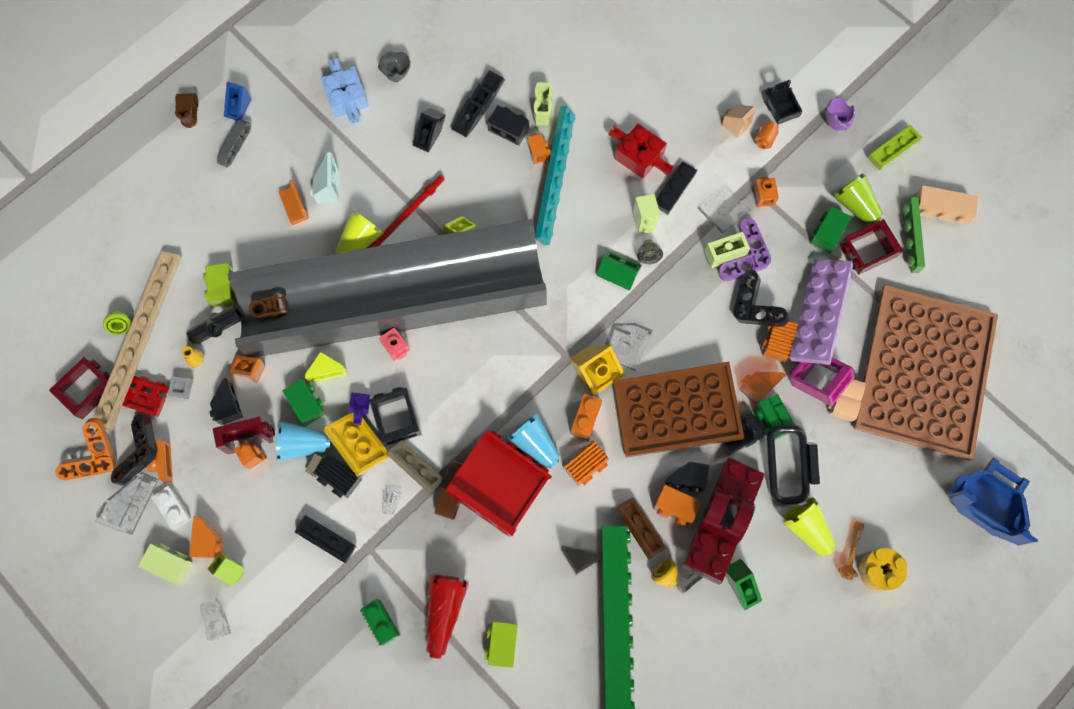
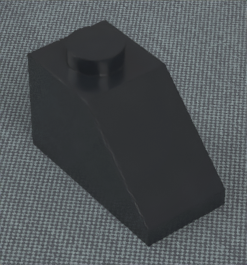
M432 108L421 112L412 146L430 152L442 131L446 115Z
M224 378L210 402L212 410L209 411L211 419L220 425L243 418L233 383L228 378Z

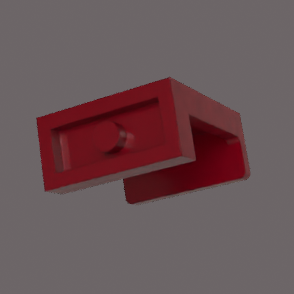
M260 416L212 428L216 448L228 455L235 453L233 450L235 449L234 441L260 435L268 443L274 442L275 430L273 425H270L268 421H265Z

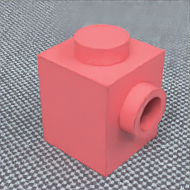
M395 327L379 337L381 344L394 361L400 360L408 354L409 347Z

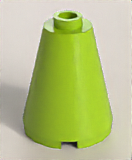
M864 173L860 174L855 180L850 181L833 195L839 203L866 225L874 224L882 219L880 217L883 214Z

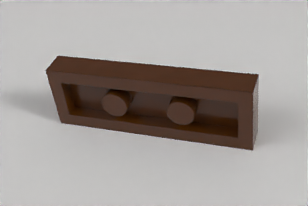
M634 498L615 508L648 560L667 549Z

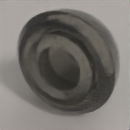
M645 240L637 252V259L641 263L648 265L659 262L663 257L662 248L653 240Z

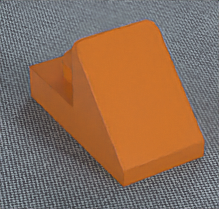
M236 355L229 373L235 376L246 377L258 383L265 365L259 358Z

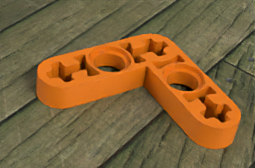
M90 418L82 428L91 455L61 461L55 470L58 478L70 480L108 473L113 469L116 459L104 424L100 419ZM90 425H92L94 428L97 427V430L94 431L93 428H89ZM94 442H102L105 448L97 449L94 446ZM104 460L106 463L109 462V465L107 466L105 463L101 462ZM81 463H88L91 469L84 470L81 467Z

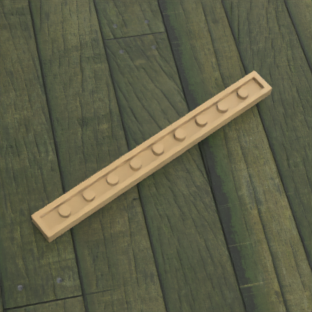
M161 251L93 418L100 419L107 430L112 431L181 260L178 254Z

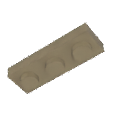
M402 440L388 451L387 456L429 494L443 483L444 478Z

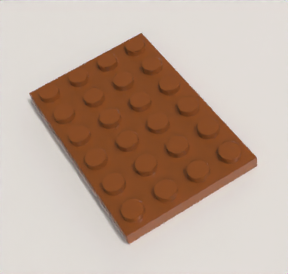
M730 362L613 381L626 458L744 439Z

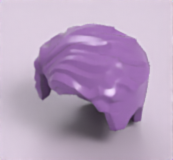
M841 97L830 100L825 116L826 122L833 130L848 129L855 118L854 105L848 106L846 100Z

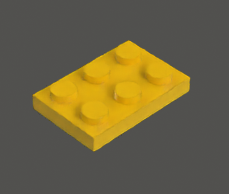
M350 413L329 424L323 431L358 477L389 459V456H387V449L363 417L361 425L353 424L354 413Z

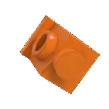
M536 133L528 137V148L533 165L550 161L551 151L547 140H543L542 134Z
M246 441L233 449L242 465L248 469H252L267 459L257 442L251 444L249 441Z

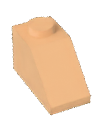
M738 104L733 109L729 108L723 115L722 126L739 138L750 127L757 108Z

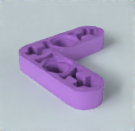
M744 219L739 226V232L744 233L750 247L749 255L722 264L718 274L723 281H731L742 277L748 271L741 269L740 263L742 262L748 263L750 266L749 270H755L756 272L766 269L771 263V255L757 223L753 219ZM745 225L752 227L750 232L748 229H744ZM757 240L760 243V247L753 248L750 245V241ZM760 256L762 259H766L764 264L758 261ZM725 268L728 271L733 270L731 271L730 275H728L727 273H723Z

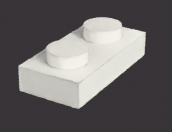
M170 486L165 487L151 497L171 530L177 529L191 519Z

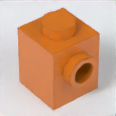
M761 177L756 180L753 189L757 207L775 205L779 198L775 177Z

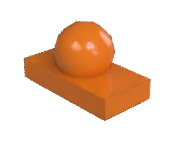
M157 440V455L146 469L150 472H158V480L165 483L172 482L170 443L164 440Z

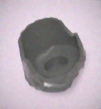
M391 51L382 56L378 69L388 80L399 82L406 77L410 70L411 61L406 53H394Z

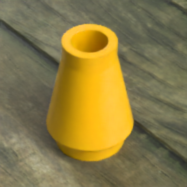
M187 346L181 351L186 364L190 367L200 366L204 361V354L199 349Z

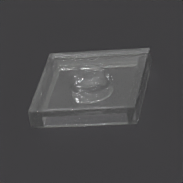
M726 184L721 186L697 208L722 234L750 211V208Z

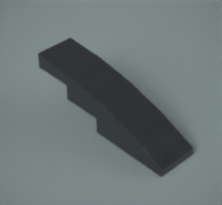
M489 70L482 83L476 87L471 98L468 97L451 130L467 138L491 105L505 79Z

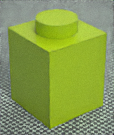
M219 552L208 567V570L213 576L234 586L242 578L245 568L237 561Z

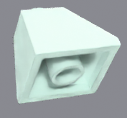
M327 152L313 177V186H310L311 197H314L316 203L339 202L338 167L331 152Z

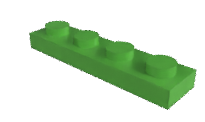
M910 197L903 206V214L906 215L905 231L908 234L906 247L909 249L910 255L908 257V266L911 267V273H919L925 267L919 198Z

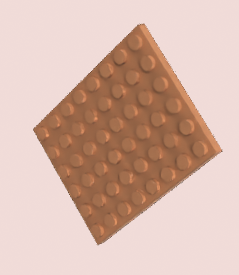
M884 285L863 380L866 383L860 410L855 420L854 430L957 458L973 460L998 314Z

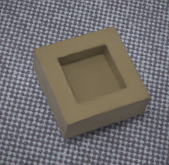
M314 454L306 462L305 472L316 478L317 475L314 474V471L324 459Z

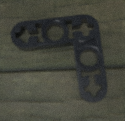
M755 270L746 271L741 278L733 311L736 320L743 324L785 326L789 322V314L784 308L755 305L761 278ZM754 277L755 279L751 280V283H749L748 279ZM752 293L749 300H743V295ZM745 310L746 314H743L741 317L739 314H742ZM759 312H766L763 319L756 318ZM780 314H782V315L784 316V317H780L779 320L776 319V317H779Z
M137 414L132 420L131 429L136 450L113 470L111 482L114 484L126 485L147 467L157 455L151 419L143 414Z

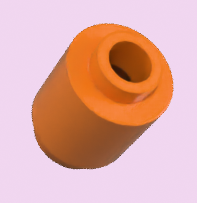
M767 121L762 125L755 138V143L759 148L769 149L772 147L779 133V126L776 123Z

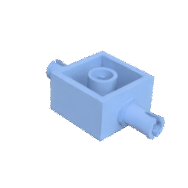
M334 58L335 65H333L331 59L328 65L332 74L320 77L333 114L335 118L347 114L350 124H355L354 117L356 122L359 123L361 118L359 117L358 110L369 106L355 67L342 70L339 60Z

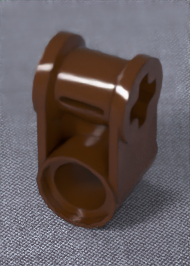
M195 92L176 94L175 115L181 120V124L184 127H194L197 124L199 105L197 94Z
M277 294L268 298L254 300L249 305V312L259 320L288 315L289 310H286L284 301L286 296L285 294ZM258 306L264 307L261 314H256L255 312Z

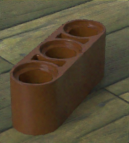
M452 460L434 514L451 520L455 519L460 502L444 492V489L463 462Z

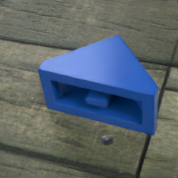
M226 82L224 117L238 121L243 119L251 98L244 86Z

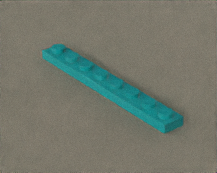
M568 106L560 107L535 232V239L543 245H550L553 236L556 211L560 201L559 196L563 185V175L566 170V160L569 154V144L575 122V114Z

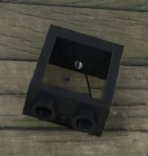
M397 387L390 393H378L369 399L381 443L384 447L399 443L401 440L405 441L422 435L407 388ZM405 398L413 425L386 434L378 407Z

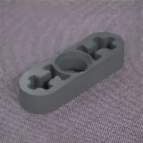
M242 119L237 121L217 156L218 164L224 167H229L250 133L251 123Z

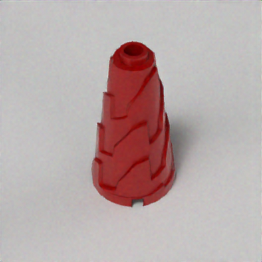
M429 574L427 580L426 652L429 653L431 658L441 659L442 655L446 654L449 639H451L454 626L460 614L469 581L463 579V582H461L458 577L439 574L433 576Z

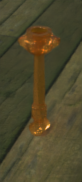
M858 521L854 523L853 528L855 530L852 535L853 539L847 565L838 568L841 577L848 580L858 577L857 572L852 567L858 542L861 538V531L864 529V524Z

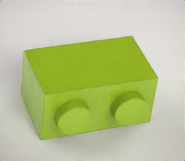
M228 263L205 266L206 273L203 274V278L207 285V290L204 292L206 301L213 307L236 304L235 292L228 280V273L234 272L233 268Z
M493 622L492 626H488L487 639H491L490 647H486L485 660H488V665L514 667L518 624Z

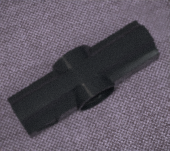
M232 305L220 313L210 314L207 320L190 328L186 334L192 344L198 345L211 337H219L224 330L242 321L244 315L238 306Z

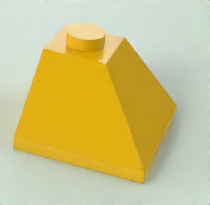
M610 344L584 348L569 358L577 374L593 395H596L614 383L613 381L625 375Z

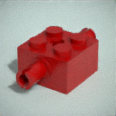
M638 123L628 134L615 125L613 129L611 128L608 135L621 143L616 148V161L642 179L647 176L653 167L659 169L666 176L672 171L674 166L661 158L665 154L667 146L665 141Z

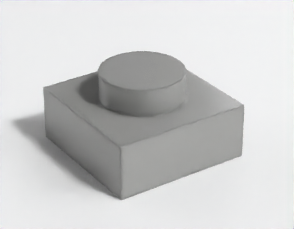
M172 376L167 395L189 399L193 380Z

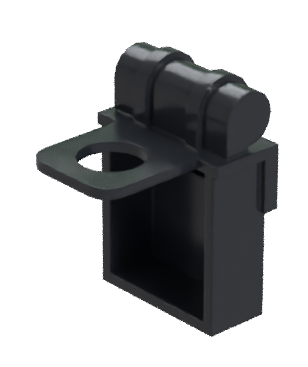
M791 80L784 81L762 91V96L765 99L764 103L768 111H771L777 125L798 118L803 112L792 91V87H790Z
M752 412L740 416L744 439L721 443L728 456L757 443L758 440L766 436L763 431L764 429L759 425L756 416Z

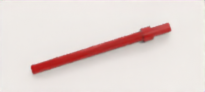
M439 175L431 184H427L424 191L367 248L380 246L429 196L436 192V189L445 181L444 177Z

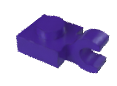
M351 392L349 412L354 413L353 424L361 425L363 414L368 415L370 405L369 394Z

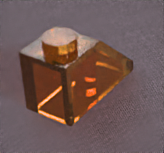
M755 372L752 376L748 374L741 381L743 385L739 390L756 405L786 374L784 372Z

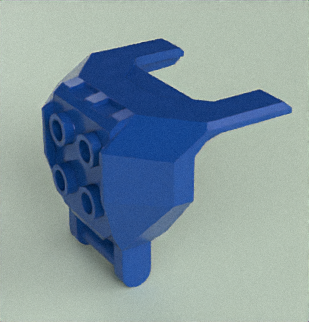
M994 457L988 462L983 471L955 479L948 490V497L957 508L958 513L973 521V523L986 530L992 536L1018 546L1038 542V539L1032 536L1028 530L1031 525L1026 498L1023 494L1030 483L1025 477L1021 478L1001 465L1000 461ZM996 470L997 472H999L1000 474H1002L1003 476L1017 484L1016 487L1014 488L1010 484L1006 483L1005 481L994 475L993 472Z

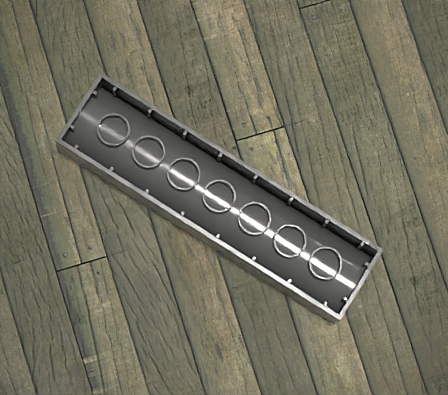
M532 219L228 273V280L234 289L239 308L244 315V319L241 321L240 338H235V344L247 357L253 358L384 335L394 327L397 332L547 305V289L541 274ZM277 294H285L286 298L284 301L286 310H289L288 315L259 320L250 314L249 305L252 301ZM258 306L255 310L256 314H261L264 307Z

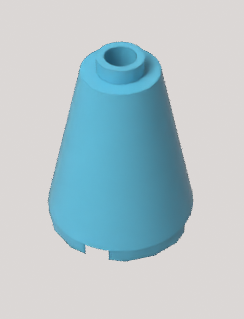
M537 413L534 414L533 418L530 417L518 427L512 435L510 434L507 437L509 442L544 467L551 469L559 462L557 458L560 455Z
M278 422L276 461L326 452V448H330V439L326 436L325 432L286 422Z

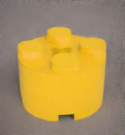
M880 548L865 554L860 560L858 569L863 583L868 588L875 591H888L897 589L904 583L907 577L908 564L895 550Z

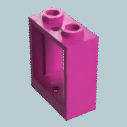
M832 358L830 365L819 364L837 373L823 391L803 381L817 363L800 362L791 371L789 376L793 387L831 407L855 378L851 366Z

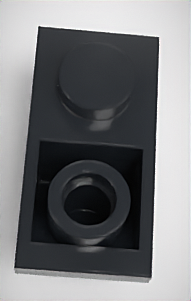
M688 462L667 477L664 485H669V487L676 490L687 488L689 492L699 494L707 488L710 465Z

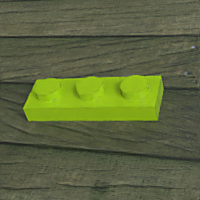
M909 125L873 151L868 158L881 170L920 142L923 137L912 125Z

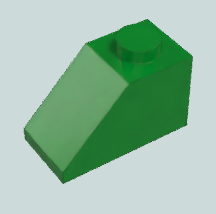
M742 559L731 563L726 573L728 583L743 609L747 610L762 601L754 574Z

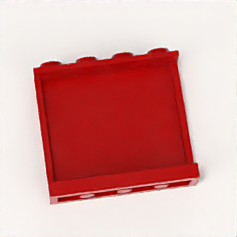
M487 430L453 476L444 492L506 536L512 537L517 530L516 527L552 476L546 467L542 465L537 466L533 463V459L525 453L522 455L516 451L517 447L515 445L502 441L500 439L501 436L497 432Z

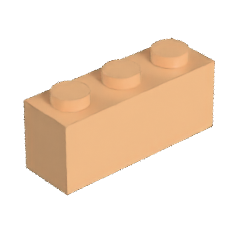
M924 185L916 193V197L919 198L921 216H932L940 220H953L960 224H969L977 215L979 196Z

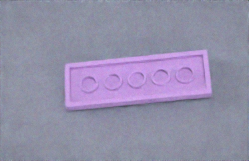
M814 259L790 355L791 361L831 364L853 268L852 261Z

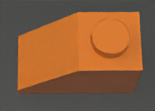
M193 516L189 557L215 559L219 552L223 553L224 545L221 542L222 538L204 518Z

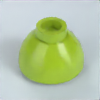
M120 310L108 313L103 320L104 330L113 335L125 334L131 326L129 316Z

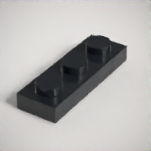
M683 161L656 199L659 210L669 215L697 174V169Z
M306 515L294 532L345 564L357 547Z

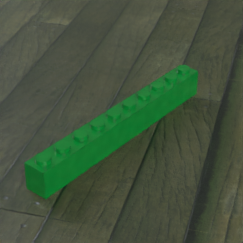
M602 526L604 709H635V702L631 701V692H634V679H630V670H634V659L630 657V649H633V636H629V627H633L632 614H629V606H632V593H628V585L632 584L631 572H628L627 565L631 564V552H627V544H630L631 536L630 531H627V526Z

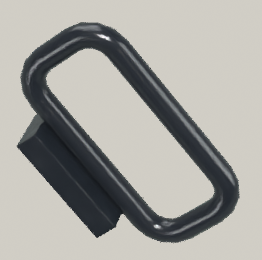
M781 425L772 428L767 435L771 497L775 502L782 505L803 503L810 494V484H820L818 445L813 442L807 443L804 430L797 425ZM795 433L798 435L802 492L799 496L782 497L778 493L775 437L777 434Z

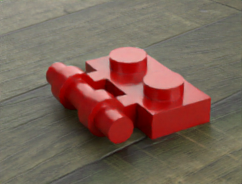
M134 376L132 383L137 385L135 389L129 387L122 406L159 417L166 399L159 396L162 392L168 393L169 386L165 385L164 382L150 381L149 378L144 376ZM146 387L152 389L151 394L143 392Z

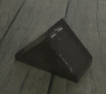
M563 545L561 547V552L575 575L596 564L602 557L599 554Z

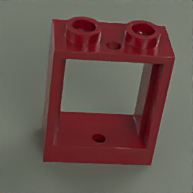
M884 219L845 236L840 243L843 254L847 255L848 259L852 261V269L856 270L858 275L897 258L903 251ZM874 233L887 255L864 264L852 243Z
M83 357L49 391L74 416L83 420L99 404L110 374L106 371L103 373L100 370L102 366L94 359L90 361ZM90 369L102 383L78 404L65 391Z

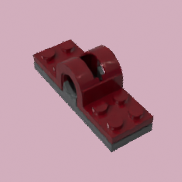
M727 458L681 566L682 568L715 584L720 585L723 582L736 547L744 537L755 511L754 501L764 479V473L732 458Z

